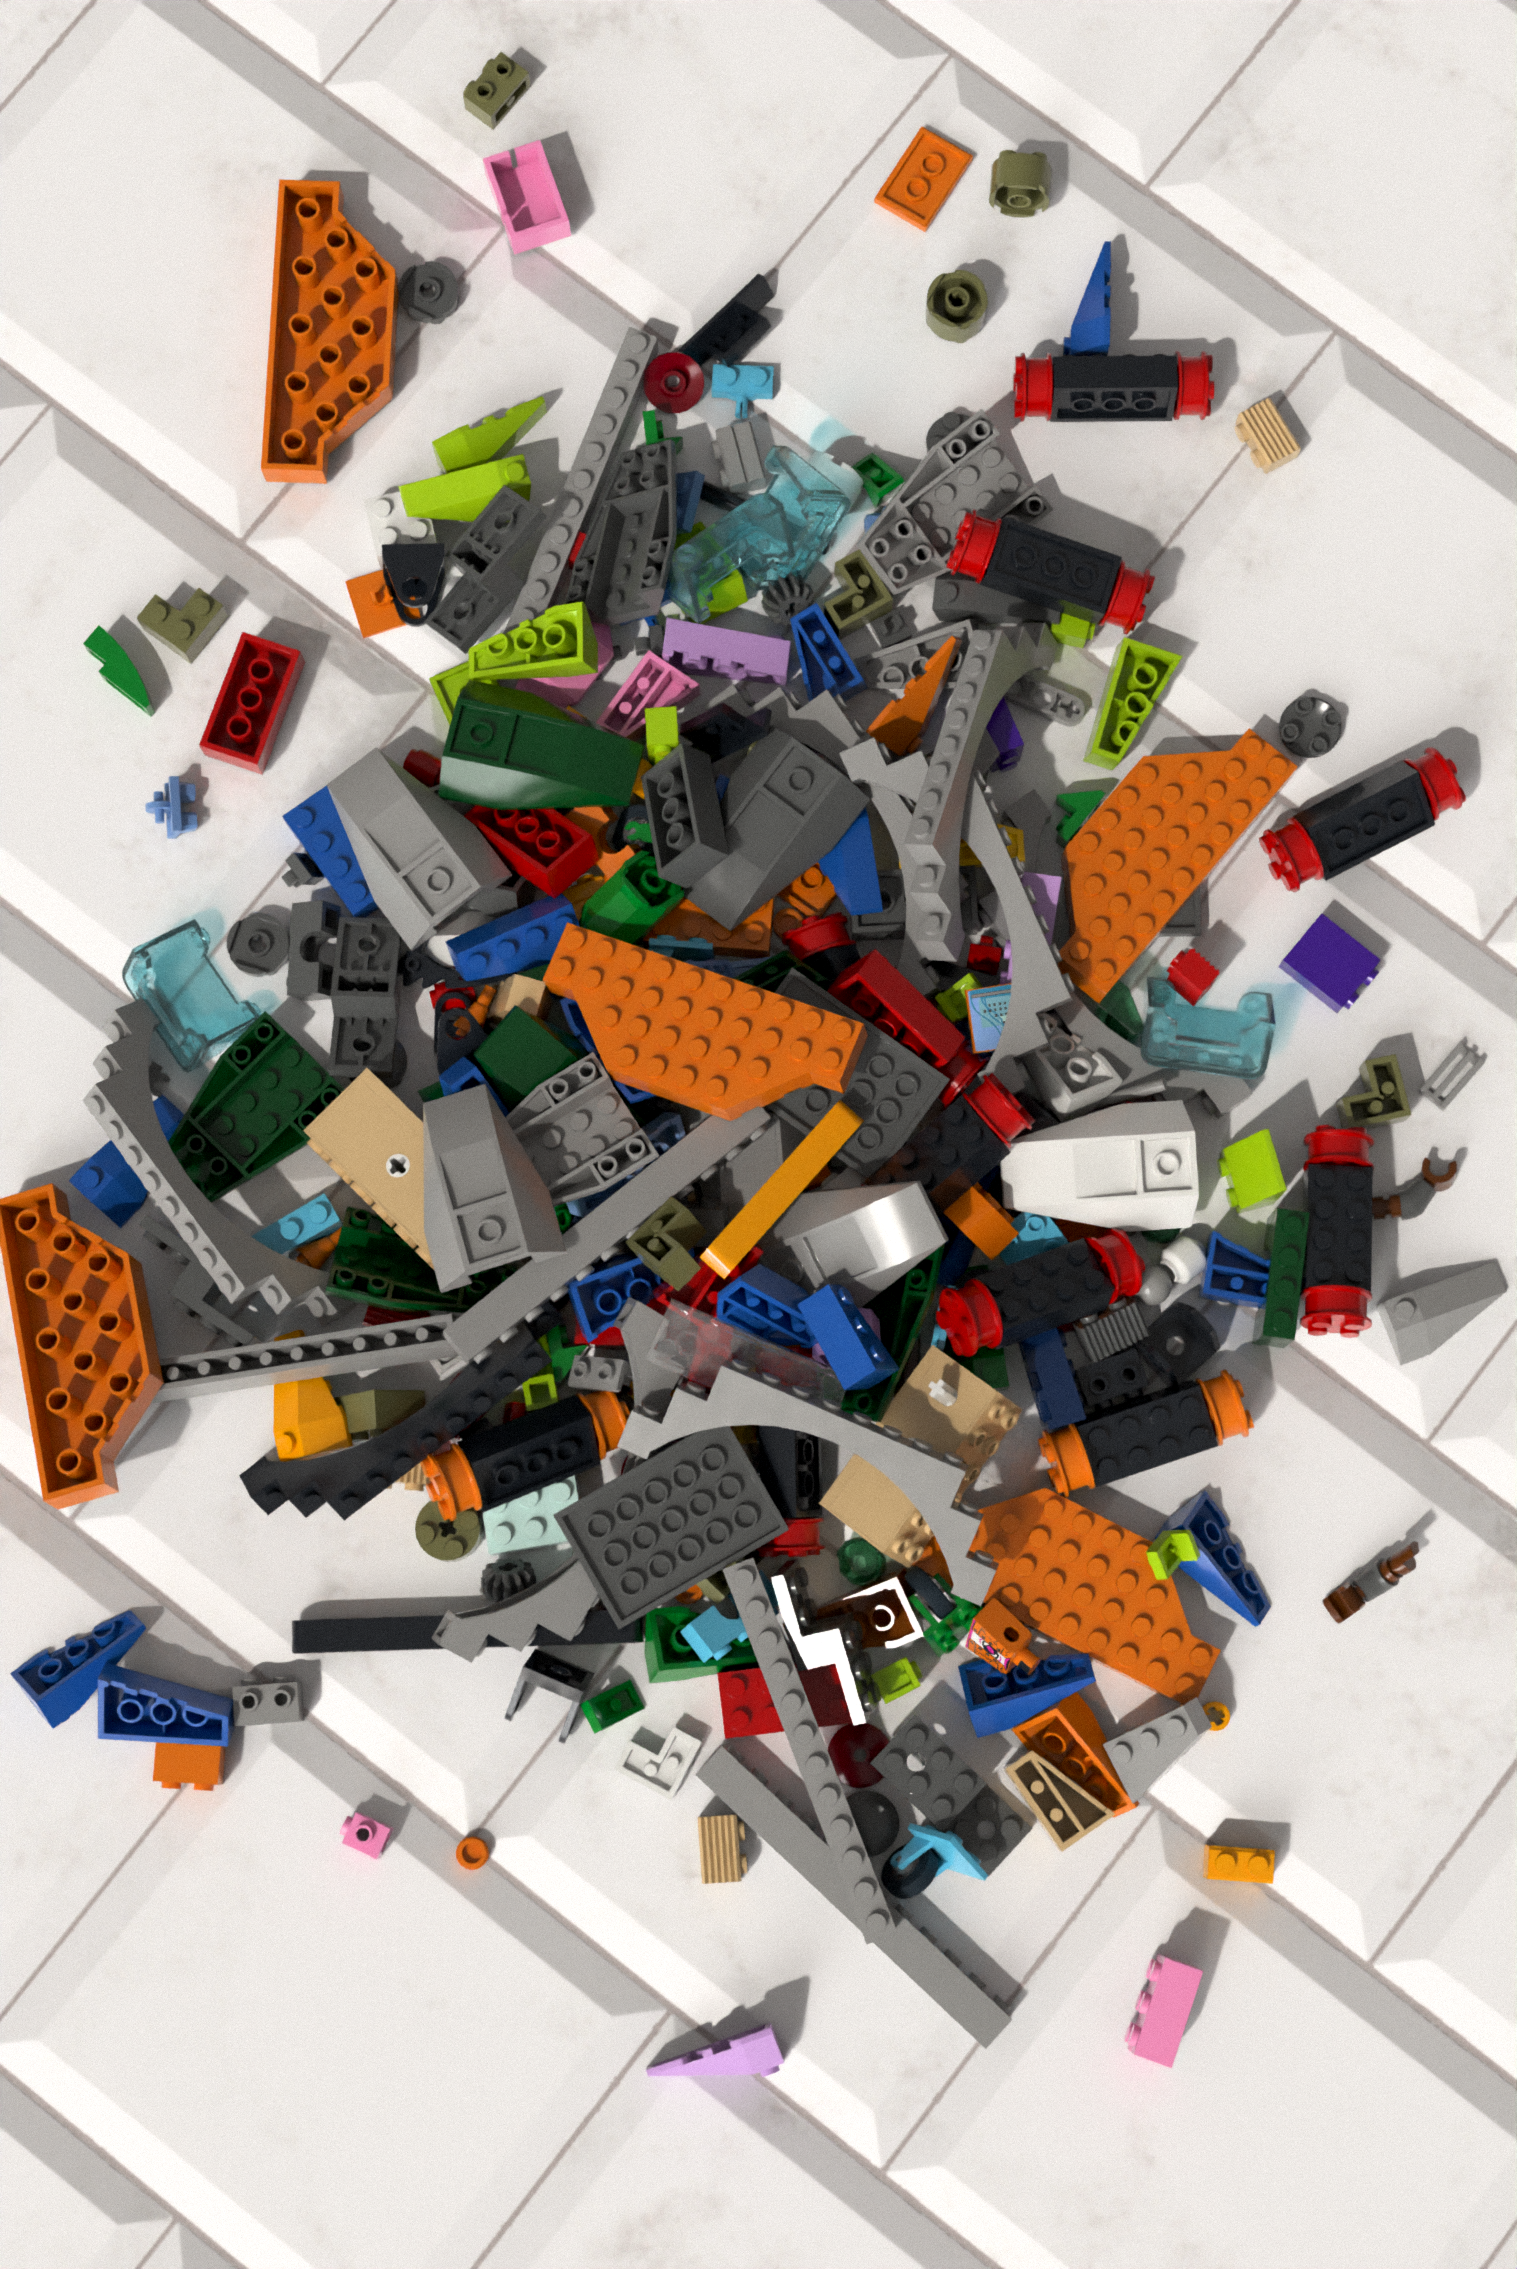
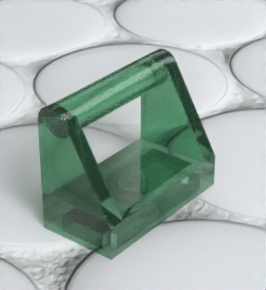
M1118 980L1098 1004L1094 1015L1109 1029L1134 1045L1139 1039L1144 1025L1129 988Z

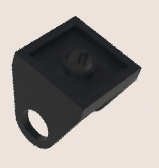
M444 543L382 544L383 578L386 585L390 587L393 596L392 601L399 618L408 626L419 627L425 625L424 621L436 607L445 578ZM414 597H415V598H420V599H418V600H411L410 598H414ZM427 604L428 607L426 614L419 619L408 617L403 609L404 605L410 608H419Z
M457 990L443 993L435 1004L433 1049L439 1075L462 1057H465L478 1069L482 1068L473 1054L493 1031L487 1021H485L484 1029L473 1014L467 1010L473 1002L466 994ZM451 998L462 1000L466 1006V1009L459 1007L451 1008L443 1014L441 1010L444 1002ZM457 1015L465 1017L470 1023L468 1033L463 1037L457 1035L456 1031L458 1028L453 1025L457 1020H449V1018Z
M1176 1301L1148 1327L1150 1332L1148 1337L1130 1345L1133 1349L1136 1348L1138 1355L1168 1387L1184 1382L1221 1348L1217 1333L1208 1320L1194 1307ZM1173 1337L1180 1339L1184 1345L1183 1352L1179 1355L1169 1353L1166 1348L1168 1339Z
M535 1648L522 1668L505 1719L512 1721L528 1683L539 1686L573 1701L558 1741L565 1744L580 1711V1704L585 1699L595 1673Z

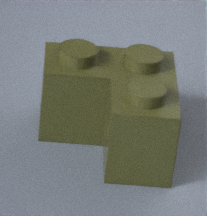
M859 549L835 562L834 575L844 592L824 603L823 614L838 639L841 640L866 626L871 621L891 612L893 598Z
M198 588L181 611H178L155 594L137 616V620L143 630L192 664L229 616L220 602Z
M1396 1054L1364 1061L1359 1067L1365 1093L1344 1097L1336 1104L1342 1129L1363 1127L1368 1130L1406 1121L1411 1116V1111Z
M671 1196L625 1243L645 1266L679 1291L701 1269L688 1251L698 1243L707 1231L684 1205Z
M374 1389L334 1397L337 1406L342 1405L346 1413L348 1431L351 1434L352 1441L369 1440V1434L370 1438H375L425 1406V1391Z

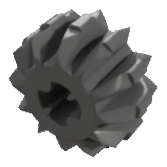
M791 572L785 578L778 575L777 581L768 582L769 589L762 591L763 600L761 603L765 613L768 614L775 624L782 623L785 627L791 622L790 619L813 605V599L815 598L814 592L805 578L801 575L794 576Z
M497 1559L495 1563L486 1565V1569L482 1571L481 1588H483V1594L486 1595V1600L495 1601V1603L507 1599L536 1583V1575H534L531 1563L522 1562V1559Z

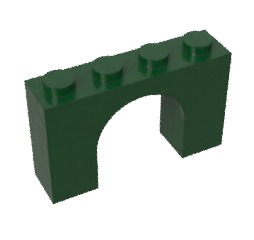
M1277 1208L1267 1219L1263 1250L1270 1251L1269 1271L1264 1300L1261 1308L1255 1315L1252 1344L1285 1348L1295 1340L1310 1212Z

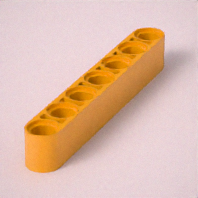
M839 1100L699 1258L725 1279L864 1120L844 1102Z

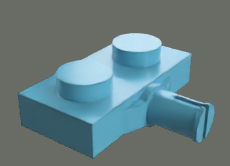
M713 364L712 397L728 398L736 401L735 417L740 419L742 408V419L747 418L748 401L756 399L772 400L774 366L731 365L728 368L722 364Z

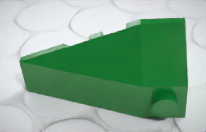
M681 1606L655 1608L646 1615L644 1654L649 1683L681 1681L759 1666L749 1637L741 1643L737 1638L729 1644L732 1650L718 1661L712 1656L703 1663L680 1633L690 1622L701 1615L700 1613L691 1612L689 1608Z

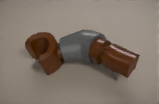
M1425 1157L1421 1169L1422 1179L1417 1178L1405 1190H1399L1398 1194L1389 1195V1199H1383V1196L1372 1197L1374 1220L1385 1219V1215L1408 1220L1423 1214L1436 1194L1435 1191L1441 1192L1453 1185L1456 1179V1161L1448 1163V1173L1443 1176H1436L1430 1172L1431 1161Z
M1414 1541L1393 1554L1392 1557L1377 1560L1353 1580L1354 1586L1350 1582L1345 1583L1325 1597L1322 1602L1332 1618L1340 1624L1366 1605L1363 1599L1369 1602L1395 1587L1403 1575H1407L1416 1568L1414 1556L1419 1553L1418 1542Z

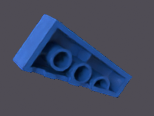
M326 785L282 817L353 917L366 918L378 910L379 907L372 897Z
M561 893L555 899L547 896L445 942L455 969L467 982L550 964L567 922L579 926L572 903Z
M692 1247L688 1253L694 1258L696 1255ZM633 1251L611 1258L606 1262L603 1261L592 1265L595 1270L581 1282L574 1279L567 1285L569 1289L568 1294L582 1336L588 1343L609 1327H614L613 1324L629 1297L647 1305L650 1303V1300L655 1298L652 1290L664 1282L661 1277L645 1266Z

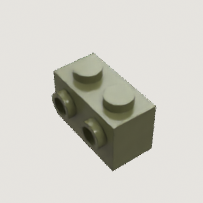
M500 52L495 59L491 58L487 61L476 81L472 80L466 86L463 92L465 109L494 130L531 87L529 72Z

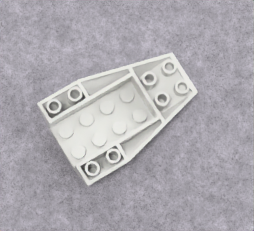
M1182 1100L1118 1104L1012 1139L1010 1141L1011 1148L1003 1142L1011 1152L1000 1162L1003 1208L1100 1227L1122 1229L1127 1232L1191 1227L1199 1198L1196 1138L1194 1127Z

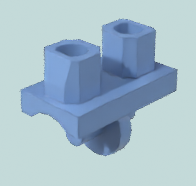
M169 776V782L164 784L165 801H163V792L156 791L154 792V801L146 803L145 807L147 813L155 814V823L157 824L165 822L164 814L166 813L167 839H177L180 833L193 832L198 826L196 812H181L180 804L194 803L196 797L195 784L179 782V776Z

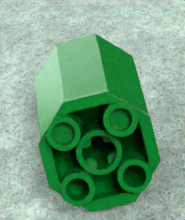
M640 851L626 860L621 868L586 901L581 909L579 926L637 946L680 903L684 897V890L681 891V886L658 877L655 857L648 856L650 852Z

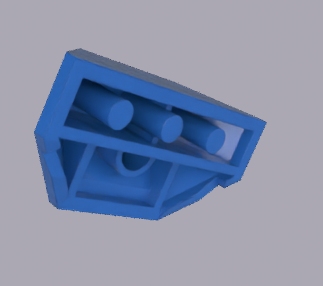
M761 1264L739 1276L717 1294V1319L761 1343L783 1346L800 1345V1348L809 1349L818 1343L797 1305L810 1297V1295L804 1288Z

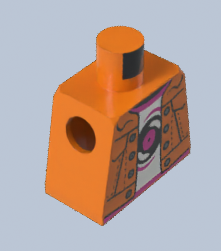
M994 1597L973 1618L965 1647L1003 1674L1009 1673L1017 1665L1029 1675L1035 1670L1041 1660L1028 1649L1032 1638L1031 1632Z

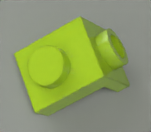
M968 973L947 991L935 996L939 1003L937 1008L947 1020L951 1019L952 1022L962 1021L968 1016L965 990L983 988L973 973Z
M1190 1530L1162 1531L1146 1551L1148 1562L1157 1580L1168 1579L1182 1561H1197L1200 1557Z
M904 1657L875 1672L871 1677L878 1684L881 1697L885 1704L920 1687L921 1685L918 1680L923 1678V1675L915 1660L909 1662L907 1657Z

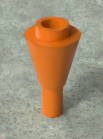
M485 985L478 1000L467 1009L473 1014L483 1029L488 1013L487 1008L497 991L488 985ZM463 1016L453 1024L458 1028L456 1034L461 1037L465 1036L470 1029L469 1021Z
M342 1226L328 1237L297 1248L298 1256L295 1258L296 1262L319 1270L335 1250Z

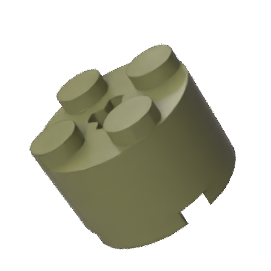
M1013 150L1001 151L999 158L993 162L991 167L990 205L994 208L995 204L1001 208L1000 213L1011 217L1034 216L1035 210L1041 208L1042 212H1044L1049 207L1052 168L1047 162V156L1041 152L1028 154L1016 153Z
M955 270V272L948 274L943 273L933 280L927 293L925 314L927 325L937 336L947 341L964 343L980 331L985 322L988 305L987 293L983 282L976 275L965 270Z
M429 1501L418 1514L415 1525L416 1539L428 1555L440 1561L456 1562L465 1559L475 1552L482 1540L483 1527L478 1512L472 1507L456 1514V1520H453L455 1521L453 1527L457 1529L454 1535L449 1533L447 1537H444L445 1531L442 1529L444 1523L450 1524L451 1521L443 1519L438 1508V1501Z

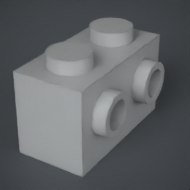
M293 1676L273 1677V1684L262 1685L260 1678L241 1680V1686L232 1687L234 1726L304 1721L302 1682H293Z

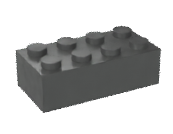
M681 743L641 776L658 877L684 888H689L725 859L729 853L710 755Z

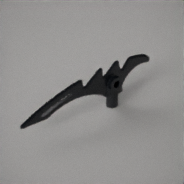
M427 940L415 950L406 951L405 955L399 960L398 977L401 974L403 975V986L408 987L420 978H423L422 987L424 989L442 979H445V987L447 989L486 985L505 980L517 974V972L467 982L460 980L462 976L457 970L445 967L424 954Z

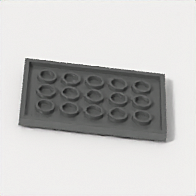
M792 967L775 991L776 994L864 1023L868 1037L844 1094L812 1084L802 1089L800 1087L789 1092L783 1098L766 1105V1107L808 1136L839 1100L844 1102L864 1122L834 1156L865 1178H869L901 1149L950 1079Z
M730 1426L692 1433L553 1514L618 1629L623 1628L789 1530Z

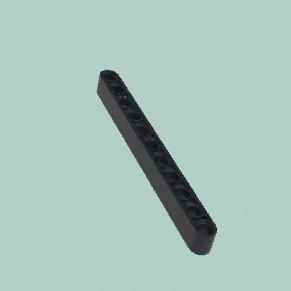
M608 1610L588 1611L584 1617L586 1621L582 1631L577 1636L574 1635L571 1642L537 1624L535 1638L529 1646L644 1642V1618L641 1616L623 1628L618 1629ZM444 1616L292 1621V1654L445 1649L432 1639ZM489 1634L486 1637V1648L511 1647Z

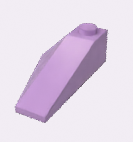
M769 2022L648 2066L646 2071L648 2076L753 2075L760 2072L761 2077H765L780 2071L779 2065L784 2063V2058L772 2023Z

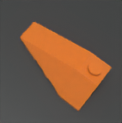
M952 635L925 664L923 669L926 673L923 676L918 674L914 679L912 678L905 685L903 692L905 696L902 699L898 698L896 701L892 699L868 727L866 732L880 743H885L886 747L899 756H906L908 753L914 754L924 742L921 737L926 733L962 640L958 636Z
M1077 1692L1011 1729L1028 1751H1034L1054 1765L1066 1777L1068 1776L1093 1798L1115 1813L1112 1817L1119 1816L1137 1808L1139 1805L1138 1801L1132 1803L1102 1745L1107 1742V1739L1092 1710Z

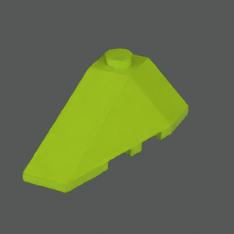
M541 396L514 406L502 418L491 415L485 417L483 423L478 427L470 429L467 424L434 440L432 446L437 464L443 475L502 459L547 413L544 398Z
M520 454L398 487L407 517L473 522L504 485L530 502L531 481L524 455Z
M584 602L553 606L545 610V614L531 621L527 619L519 623V627L505 634L499 633L469 648L470 680L573 677L598 673V642Z

